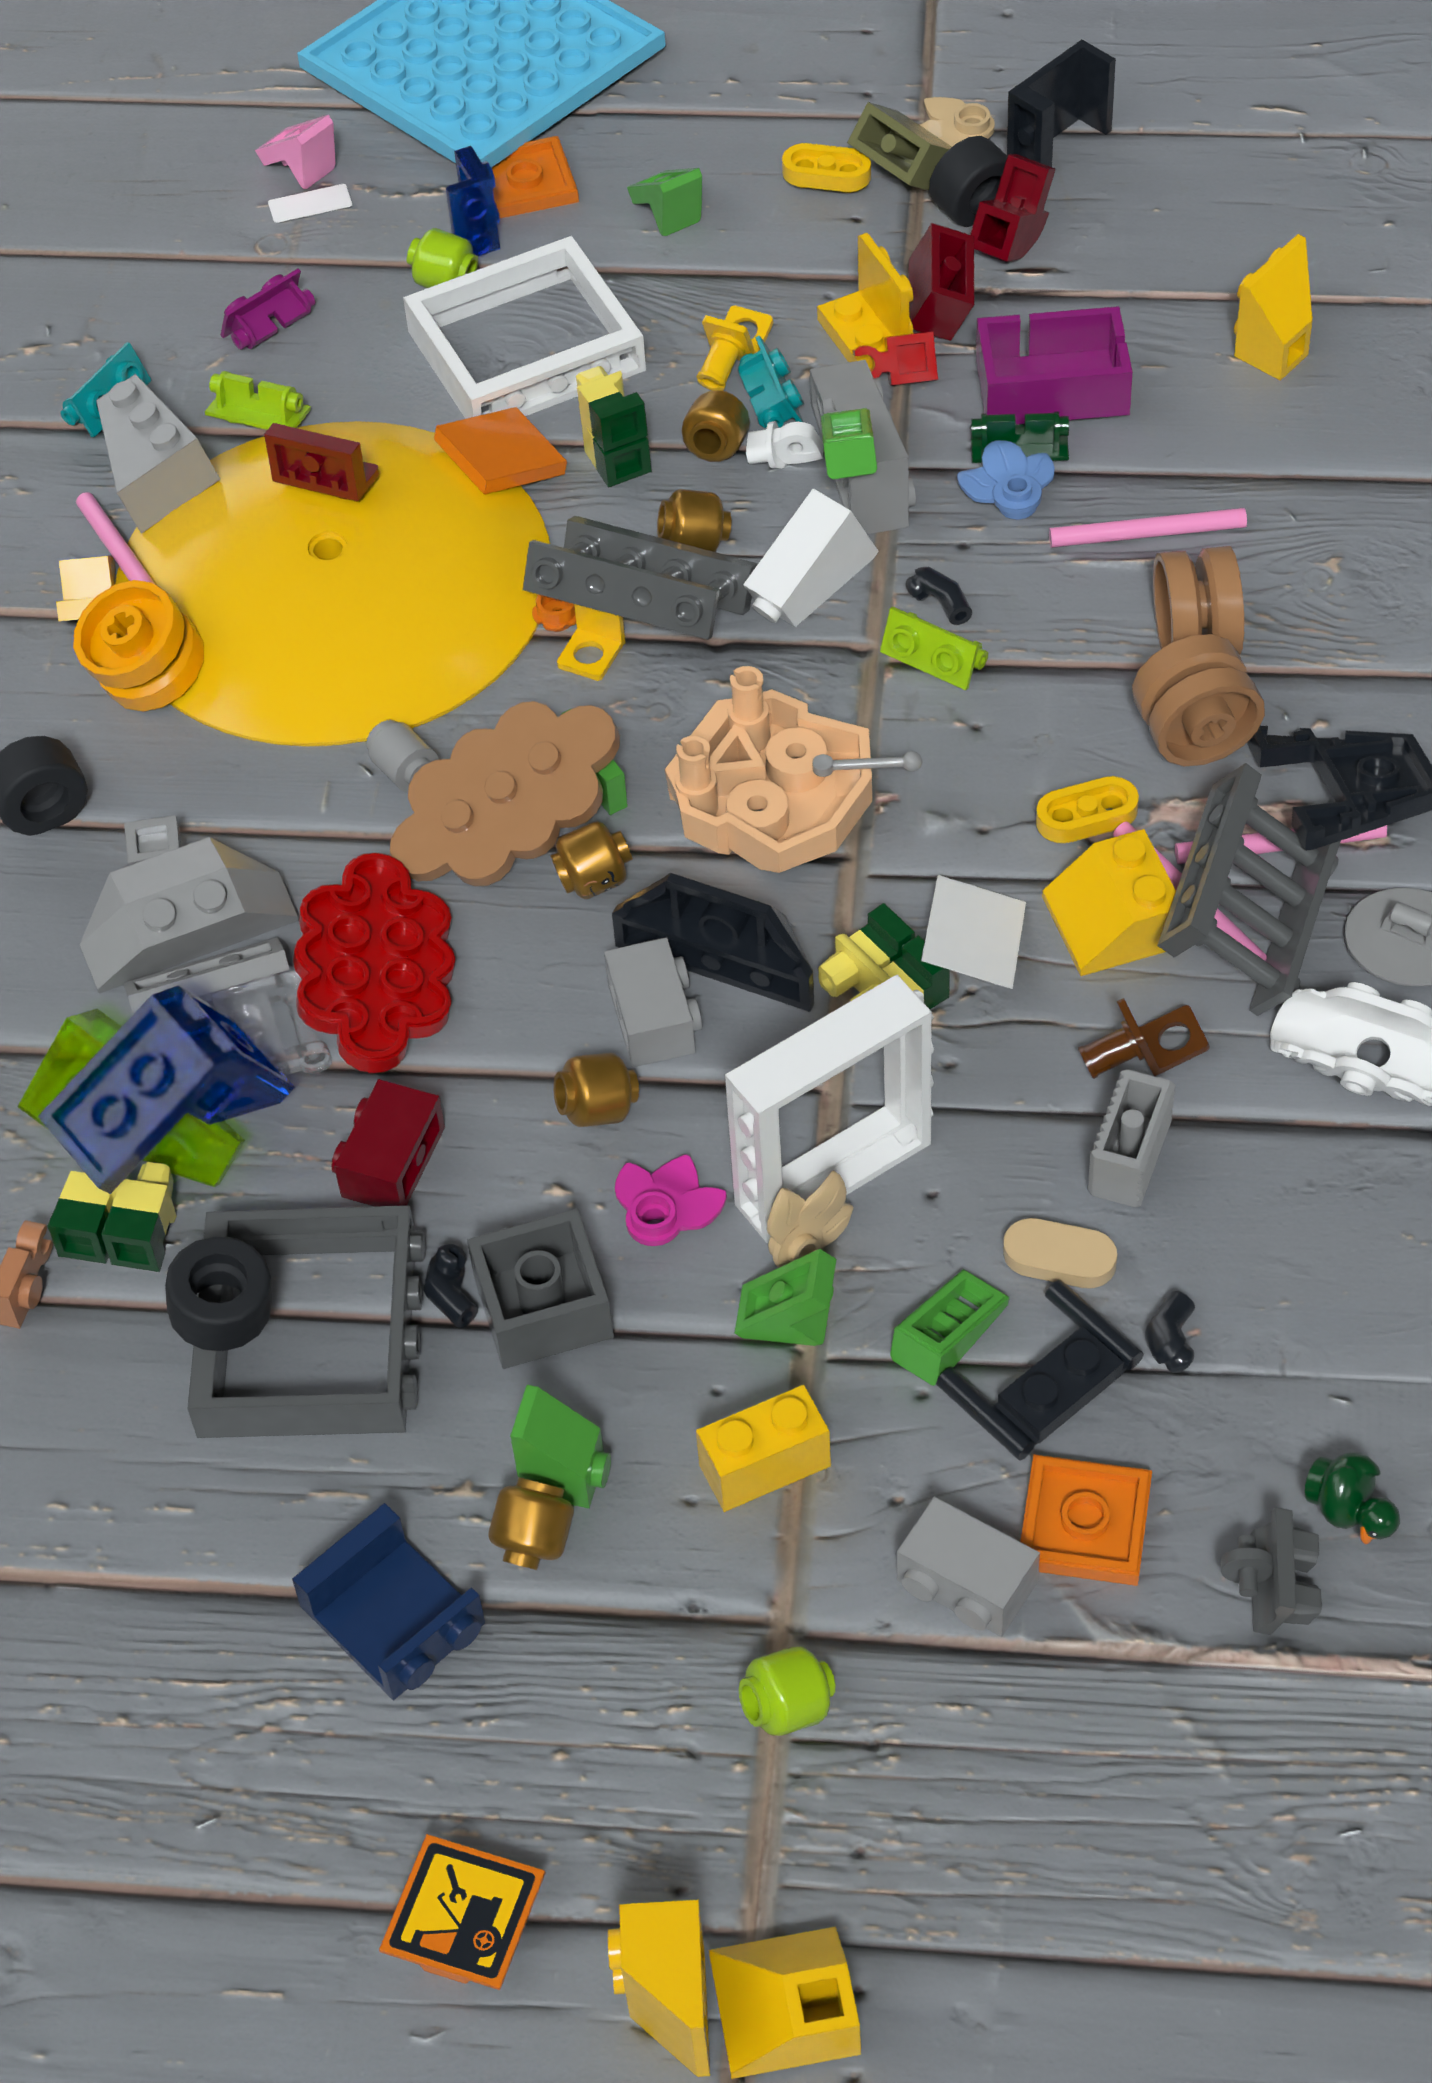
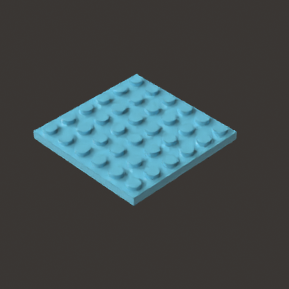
M377 0L299 51L297 56L299 66L303 70L479 177L483 172L518 150L520 146L531 141L663 49L666 43L664 31L609 0Z

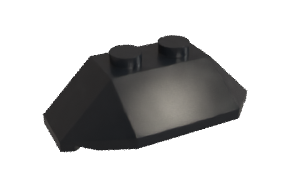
M670 873L617 905L612 912L615 947L621 948L667 937L673 958L682 956L687 971L808 1012L814 1006L813 970L786 916L771 905Z

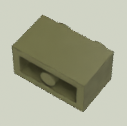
M867 102L847 142L908 185L929 190L930 178L935 166L951 148L950 145L898 110Z

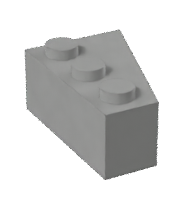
M136 374L126 381L117 383L108 393L96 400L116 492L141 534L162 520L174 509L220 480L197 437Z

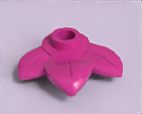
M685 1154L664 1164L652 1174L636 1164L626 1163L615 1181L616 1199L627 1211V1231L635 1241L647 1246L664 1245L672 1241L680 1231L697 1230L706 1227L720 1215L726 1203L727 1194L725 1190L712 1187L699 1188L696 1168L691 1157ZM654 1219L662 1221L657 1224H647L648 1221Z

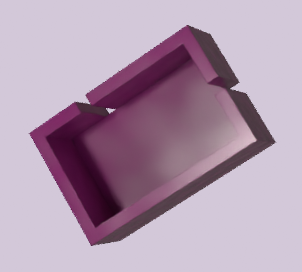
M1119 306L1029 314L1028 356L1021 357L1020 315L977 318L976 364L984 413L986 415L1015 414L1016 424H1025V414L1054 413V411H1059V416H1069V420L1130 415L1133 372L1127 342H1125V332Z

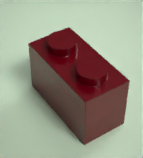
M931 223L909 258L908 280L913 290V301L909 302V317L913 330L920 332L933 331L936 337L949 341L953 339L975 305L974 236Z
M381 1079L377 1080L369 1098H362L356 1108L354 1127L347 1141H341L333 1154L331 1168L332 1172L336 1173L342 1198L373 1207L407 1206L445 1129L440 1097L438 1095Z

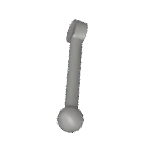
M914 751L907 752L903 757L833 760L830 756L821 754L813 759L812 764L813 772L817 776L826 777L831 775L833 770L904 767L907 771L914 772L921 768L922 758L920 754Z

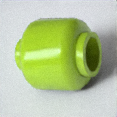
M438 228L428 230L421 239L414 238L406 258L407 264L412 265L414 282L426 288L476 271L478 266V256L473 254V247L469 240Z
M789 1647L752 1660L746 1669L745 1678L739 1683L741 1707L746 1718L754 1727L760 1726L772 1736H783L817 1725L824 1720L829 1712L830 1697L835 1694V1679L828 1664L822 1660L818 1661L815 1655L804 1647Z

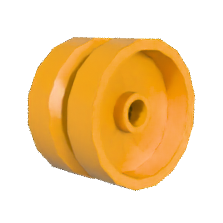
M132 580L111 586L98 594L82 611L74 629L73 649L80 664L93 678L99 681L107 694L125 709L144 712L168 705L181 697L194 683L204 662V642L197 628L186 615L180 612L172 598L152 582Z

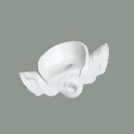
M1351 982L1347 987L1334 988L1326 992L1314 989H1298L1292 993V997L1287 999L1279 1009L1270 1032V1048L1272 1051L1282 1053L1283 1056L1293 1058L1301 1064H1312L1314 1070L1323 1075H1336L1340 1077V1084L1356 1094L1370 1096L1373 1091H1384L1397 1100L1407 1102L1415 1100L1422 1105L1432 1106V1009L1413 1000H1403L1401 1003L1380 997L1379 992L1368 985ZM1368 1040L1382 1041L1390 1050V1058L1381 1067L1359 1059L1357 1051L1360 1045Z

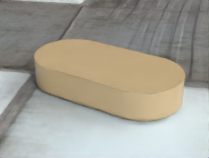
M1027 1218L1011 1225L1004 1236L1003 1255L1005 1262L1010 1269L1023 1276L1051 1282L1061 1280L1066 1285L1080 1288H1097L1109 1282L1116 1271V1246L1107 1235L1096 1230L1042 1219Z

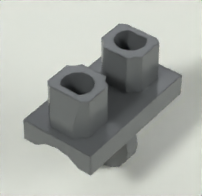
M1275 1507L1271 1511L1270 1523L1254 1529L1250 1535L1239 1536L1238 1549L1228 1551L1220 1560L1222 1576L1230 1581L1239 1583V1594L1241 1596L1252 1597L1253 1631L1257 1633L1271 1635L1283 1622L1309 1625L1320 1614L1322 1609L1321 1589L1317 1585L1295 1581V1570L1308 1573L1316 1565L1319 1556V1535L1293 1527L1292 1510Z

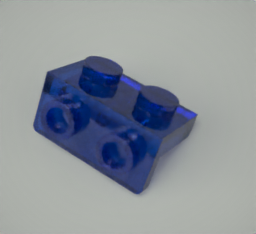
M472 146L456 150L454 154L458 183L446 187L451 232L469 240L473 247V254L481 256L500 249L497 223H500V216L493 194V188L496 186L495 178L488 161L481 162Z

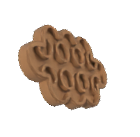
M535 701L521 702L510 707L500 717L495 729H474L465 733L456 742L450 759L434 760L422 766L414 774L408 787V800L414 814L406 818L396 828L390 842L391 856L401 861L407 868L410 879L419 882L432 881L452 870L464 883L472 886H488L501 880L510 871L515 858L534 859L546 854L554 846L559 836L560 828L577 827L588 822L597 813L602 803L603 788L596 773L605 768L614 759L620 745V734L612 717L603 709L592 705L577 706L557 717L545 704Z

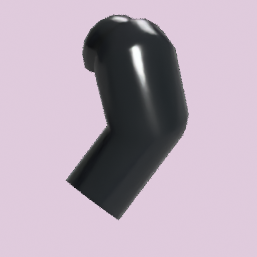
M920 567L915 569L916 574L906 580V589L917 601L927 599L930 594L934 595L940 601L951 624H964L971 618L972 609L959 584L953 579L931 567Z
M444 1244L438 1248L436 1255L431 1258L428 1264L424 1292L427 1298L456 1327L463 1328L469 1325L478 1313V1307L461 1292L465 1274L464 1265L467 1257L466 1253L459 1246Z
M1179 1291L1170 1293L1145 1330V1339L1153 1358L1158 1364L1164 1363L1172 1373L1184 1371L1194 1360V1350L1185 1344L1186 1338L1181 1328L1195 1310V1305L1187 1295Z

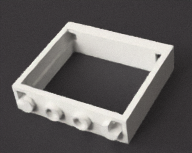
M572 236L403 297L409 334L465 419L517 407L524 416L578 397L576 375L597 366H602L608 375L621 371L623 379L646 371L642 333ZM565 266L568 267V268H566V269H564V270H561V271H558V272H557V269H560V268L565 267ZM571 279L609 332L608 335L476 384L440 330V327ZM624 354L626 359L620 360V355ZM488 405L489 410L482 412L481 407Z
M898 975L891 977L725 1074L735 1206L766 1243L770 1239V1235L767 1232L768 1218L775 1198L781 1188L790 1189L806 1200L834 1170L842 1177L847 1191L846 1195L931 1145V1117L933 1116L931 1087L934 1084L931 1075V1054L934 1052L931 1041V1020L934 1016L924 1004V994L919 990L912 991ZM884 1047L885 1106L782 1167L779 1108Z

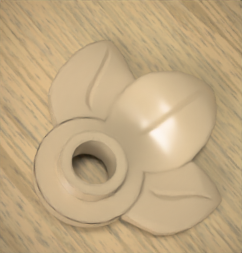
M932 97L924 99V107L930 120L920 124V126L951 147L968 137L983 136L989 139L993 135L995 122L990 115L989 109L984 105L978 103L966 104L964 101L956 98Z
M833 1170L818 1189L806 1200L787 1188H781L777 1194L768 1218L767 1232L770 1235L768 1249L778 1268L815 1250L824 1248L836 1240L847 1227L854 1207L845 1203L847 1193L845 1183L836 1171Z

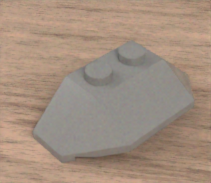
M208 837L110 872L80 942V948L98 993H102L124 985V982L160 972L298 921V915L278 871Z

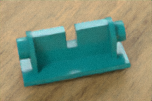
M760 335L755 337L760 351L744 355L740 360L738 373L747 393L751 397L750 401L759 424L767 429V424L772 421H776L778 428H781L784 422L791 418H794L796 422H803L798 407L802 406L804 401L791 379L787 381L785 379V376L791 373V370L783 354L778 348L770 351Z
M126 342L114 355L108 357L106 363L70 398L63 402V410L60 414L69 425L82 423L90 436L95 437L103 429L96 400L108 393L114 385L126 381L134 374L146 385L152 381L130 342Z

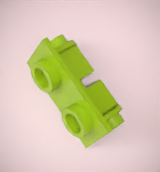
M222 371L220 374L214 373L210 379L209 389L211 392L216 393V398L205 410V415L224 419L230 423H240L266 430L273 423L297 428L310 412L311 406L303 404V395L297 393L295 387L261 380L257 385L258 393H254L253 378Z
M893 606L890 607L880 652L963 690H968L973 668L981 670L988 659V651L982 649V643L978 641L972 642L922 620L915 613H906Z

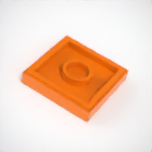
M558 136L526 142L518 150L478 177L492 220L579 202L578 190Z
M517 407L436 426L434 440L483 494L565 475L567 460Z
M1033 1454L1020 1542L1040 1552L1039 1572L1138 1586L1152 1470Z

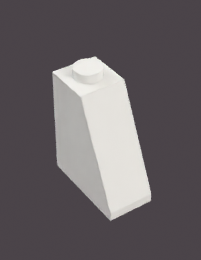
M813 488L743 585L755 599L752 607L760 615L773 623H776L781 618L797 627L871 562L879 551L851 510Z

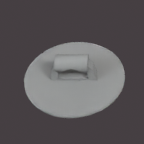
M1393 888L1373 893L1361 900L1351 910L1345 925V942L1354 960L1370 974L1390 983L1414 987L1432 985V892L1415 888Z

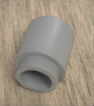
M395 720L383 721L372 729L367 738L366 746L371 761L404 792H408V787L414 774L422 766L434 760H439L436 752L407 724Z

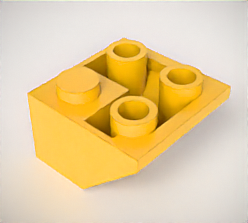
M1297 234L1283 248L1275 249L1268 261L1255 273L1246 275L1237 292V297L1240 301L1238 319L1234 326V334L1236 335L1234 356L1280 381L1309 354L1312 307L1306 238L1300 234Z
M836 1926L708 1950L731 2079L861 2055L860 2023L848 1965Z

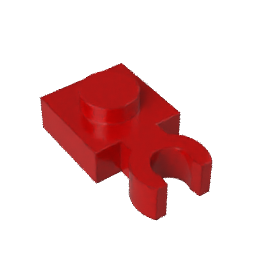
M933 331L884 337L886 351H878L867 345L858 346L852 350L854 356L868 355L871 357L873 366L870 371L873 378L879 377L882 372H888L889 385L938 380Z

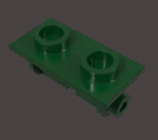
M1054 411V413L1025 414V424H1016L1015 414L986 415V413H983L981 418L971 419L972 463H982L985 447L995 440H1006L1015 443L1022 449L1026 457L1037 453H1047L1052 461H1068L1069 416H1059V411Z

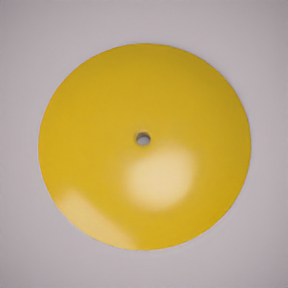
M362 421L329 422L297 427L298 429L360 443L363 462L378 465L379 476L359 502L273 482L265 437L263 436L236 446L212 458L210 462L220 478L219 481L171 511L142 534L137 527L132 533L128 546L154 583L172 598L180 612L186 615L197 628L204 642V662L196 680L181 697L169 704L199 723L221 732L248 740L291 746H332L367 741L372 729L386 720L405 723L412 729L453 711L490 686L515 662L529 644L539 626L532 616V610L536 606L538 594L523 590L525 568L530 541L536 540L550 544L542 516L522 486L483 494L434 440L435 432L411 426ZM120 567L116 574L115 584L129 581Z

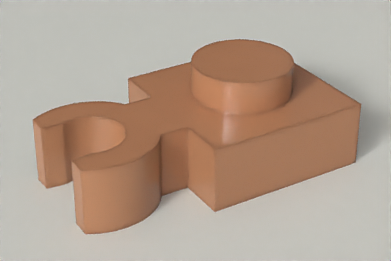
M25 1220L19 1229L16 1247H8L0 1265V1325L20 1329L28 1310L34 1309L40 1300L43 1283L41 1276H38V1271L41 1265H44L48 1260L53 1247L51 1240L43 1239L47 1231L46 1224Z

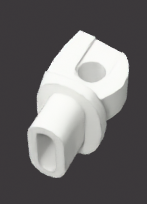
M772 421L767 424V429L748 432L746 455L749 464L768 462L770 468L782 469L786 464H799L823 459V441L811 424L790 422L778 428L776 421Z

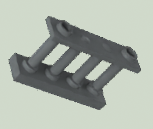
M573 516L567 520L564 548L536 540L529 542L523 590L709 640L713 635L717 608L744 615L750 610L752 596L743 584L756 568L757 563Z
M1245 763L1214 783L1211 788L1157 946L1173 957L1194 945L1201 946L1204 944L1258 982L1249 1011L1259 1016L1278 1004L1283 1005L1287 999L1292 997V993L1299 989L1300 979L1298 975L1329 877L1338 865L1339 859L1336 854L1341 841L1305 851L1295 832L1257 805L1258 799L1255 797L1262 774ZM1245 824L1297 860L1292 879L1244 845V838L1241 836ZM1232 864L1284 900L1279 920L1230 885L1231 879L1228 875ZM1218 905L1224 907L1271 941L1266 960L1260 958L1217 927V920L1214 917Z

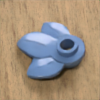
M995 440L984 449L982 456L983 467L958 472L957 480L962 491L973 501L995 503L1002 515L1010 519L1020 520L1031 516L1036 511L1042 500V489L1053 481L1055 467L1047 453H1037L1026 457L1022 449L1015 443L1006 440Z

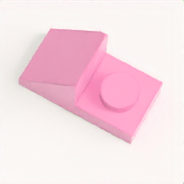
M328 114L287 127L256 149L255 152L264 166L281 161L283 166L288 165L303 189H308L335 168L333 121Z

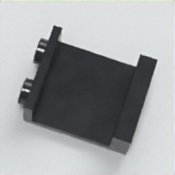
M1081 39L1008 91L1007 156L1009 154H1017L1052 167L1053 138L1078 120L1083 121L1105 135L1112 131L1116 59Z

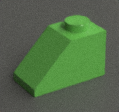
M526 1385L510 1435L518 1477L565 1489L563 1499L568 1500L574 1506L590 1509L596 1487L604 1488L606 1486L611 1467V1454L604 1452L601 1428L541 1388Z

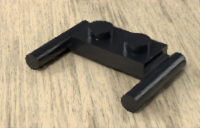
M1057 1280L1050 1285L1045 1293V1297L1080 1328L999 1393L998 1402L995 1405L991 1404L953 1368L946 1369L936 1382V1385L1019 1461L1025 1459L1032 1452L1035 1445L1040 1444L1123 1375V1372L1136 1367L1144 1355L1137 1346L1061 1280Z

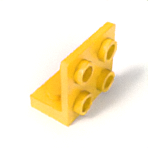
M868 233L858 235L859 291L818 305L817 320L848 362L866 360L871 370L873 366L871 357L868 355L854 356L852 350L858 346L867 345L878 351H886L884 337L913 333V325L909 317V302L913 301V290L908 278L904 274L899 275L891 264L886 249L883 246L878 247Z

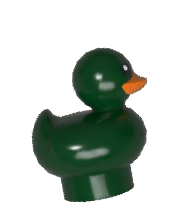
M1349 1452L1340 1455L1335 1460L1319 1457L1313 1463L1305 1482V1498L1307 1502L1320 1506L1321 1513L1327 1522L1336 1528L1342 1529L1359 1525L1360 1538L1364 1544H1369L1373 1539L1390 1537L1400 1525L1399 1510L1393 1502L1383 1497L1372 1498L1375 1488V1476H1379L1381 1471L1371 1458L1362 1453Z

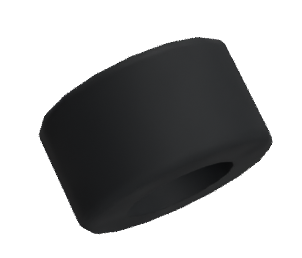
M983 136L968 137L956 143L942 156L931 175L929 193L933 201L958 225L963 227L973 226L980 201L995 200L1008 156L991 140Z
M47 736L25 737L10 743L0 751V818L13 832L28 836L38 835L64 825L78 815L85 805L88 787L85 777L70 749L60 740Z
M214 1236L191 1243L179 1251L169 1265L165 1283L167 1312L172 1328L185 1342L202 1350L227 1351L243 1347L260 1335L270 1318L272 1286L266 1260L253 1246L236 1238ZM214 1285H229L241 1292L240 1295L231 1301L223 1303L207 1302L197 1296L206 1287Z

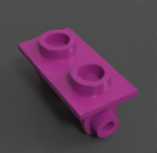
M297 268L286 276L278 274L269 279L258 293L248 299L245 296L239 297L230 303L224 311L221 337L225 338L231 334L232 341L238 349L241 350L245 347L252 349L277 333L278 328L270 317L274 316L283 328H286L311 313V307L315 305V299L308 289L301 291L298 288L301 274L300 269Z

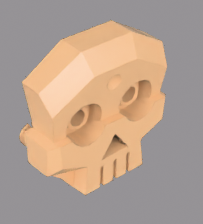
M742 666L734 670V675H730L732 698L717 700L693 733L680 740L682 746L677 744V754L665 768V775L670 800L676 801L680 809L685 838L720 854L729 855L733 851L760 870L780 873L837 851L871 804V769L833 770L831 775L819 777L813 772L812 764L813 759L821 754L828 755L833 760L871 758L869 729L808 713L807 703L773 689L763 692V674L761 671L752 666Z

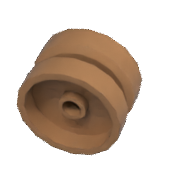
M1232 547L1202 548L1195 566L1186 551L1157 553L1153 570V597L1160 648L1162 649L1172 642L1192 635L1213 634L1228 639L1240 655L1244 642V604L1240 571Z
M1213 634L1192 635L1165 646L1153 654L1138 670L1132 684L1133 701L1143 720L1149 725L1150 734L1159 752L1168 762L1184 767L1206 765L1232 754L1243 747L1258 731L1265 716L1264 700L1255 683L1247 675L1246 666L1238 651L1228 639Z

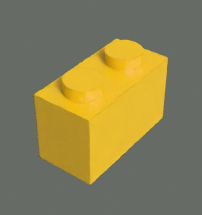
M804 1385L696 1430L699 1466L723 1512L831 1467L830 1431Z

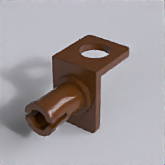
M1122 998L1116 1002L1125 1018L1124 1021H1121L1123 1027L1085 1046L1078 1047L1092 1078L1095 1079L1098 1075L1137 1056L1140 1061L1145 1059L1152 1074L1157 1076L1208 1051L1210 1045L1190 1006L1184 1005L1138 1027L1125 999ZM1183 1026L1190 1031L1189 1041L1181 1049L1175 1051L1166 1050L1160 1045L1162 1034L1170 1027Z

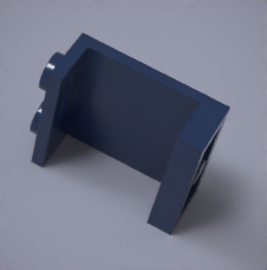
M386 1503L381 1505L292 1578L300 1607L393 1701L407 1689L414 1690L424 1684L432 1675L435 1665L453 1650L459 1651L470 1645L478 1636L481 1626L485 1624L480 1595L472 1587L461 1595L406 1541L400 1517Z

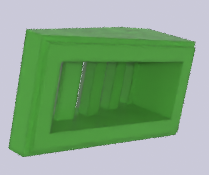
M862 408L823 414L821 416L828 477L840 479L874 474L877 470L870 409Z
M961 1270L894 1328L890 1353L892 1360L928 1384L936 1385L939 1376L946 1369L955 1367L1008 1306L1009 1297L968 1271ZM961 1296L979 1307V1309L975 1311L957 1299ZM945 1313H948L949 1315L953 1316V1317L956 1318L957 1320L961 1321L962 1324L959 1323L958 1321L954 1320V1319L951 1318L950 1316L946 1315ZM931 1328H932L933 1330H935L936 1332H938L939 1334H941L942 1336H944L945 1339L942 1338L941 1336H939L938 1334L934 1333L933 1331H931Z

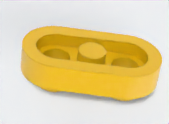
M800 143L789 147L783 153L782 174L788 183L800 188L853 193L869 184L871 180V159L855 148Z
M1115 776L1103 777L1051 791L1045 794L1037 804L1036 827L1044 838L1056 843H1070L1115 831L1121 823L1129 822L1131 824L1135 820L1138 813V791L1128 780Z

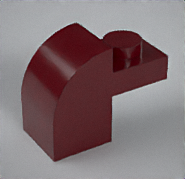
M1009 154L995 200L980 201L970 234L974 236V249L1004 261L1023 258L1036 243L1046 224L1049 212L1044 211V206L1056 168L1017 154Z

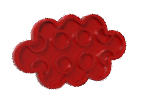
M367 853L353 858L345 866L341 885H322L311 890L303 898L299 912V924L303 935L296 943L293 959L295 971L302 979L296 996V1008L299 1017L307 1026L316 1031L337 1034V1046L340 1056L348 1065L359 1071L379 1073L398 1066L405 1058L409 1038L430 1037L440 1032L448 1021L451 998L446 985L452 980L455 966L454 952L446 943L451 925L449 907L440 897L431 892L411 889V879L407 868L401 861L381 853Z

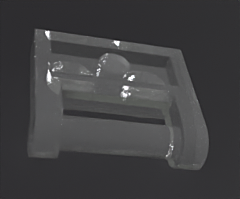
M296 971L286 972L211 993L238 1089L300 1071L309 1074L320 1073L332 1064V1056L327 1043L321 1041L318 1031L307 1026L298 1015L296 996L302 979ZM279 1001L284 1002L288 1006L299 1045L285 1049L271 1008L272 1003Z

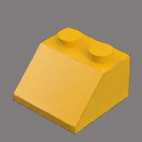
M1145 829L1093 843L1042 890V898L1080 976L1166 952L1157 945L1176 890Z
M699 1900L619 1904L620 1928L608 1929V1957L610 1970L613 1971L614 1994H626L630 2018L697 2077L710 2076L705 1947Z

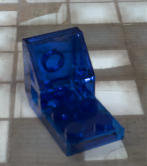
M178 985L152 994L38 1117L99 1189L111 1194L186 1113L211 1125L280 1104L292 1092L295 1086L233 1018Z

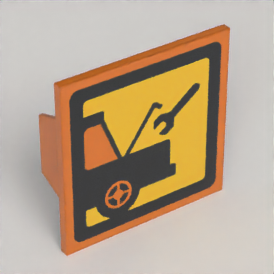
M426 1834L379 1952L418 1964L426 1972L464 1984L472 1981L500 1990L546 1872L542 1869Z

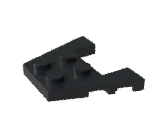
M1260 726L1258 731L1247 742L1260 768L1306 762L1314 763L1335 800L1333 803L1293 807L1291 825L1305 851L1314 850L1432 811V764L1413 734L1346 731L1345 739H1339V737L1330 739L1316 738L1311 728H1300L1299 731H1294L1293 736L1267 735L1268 726Z

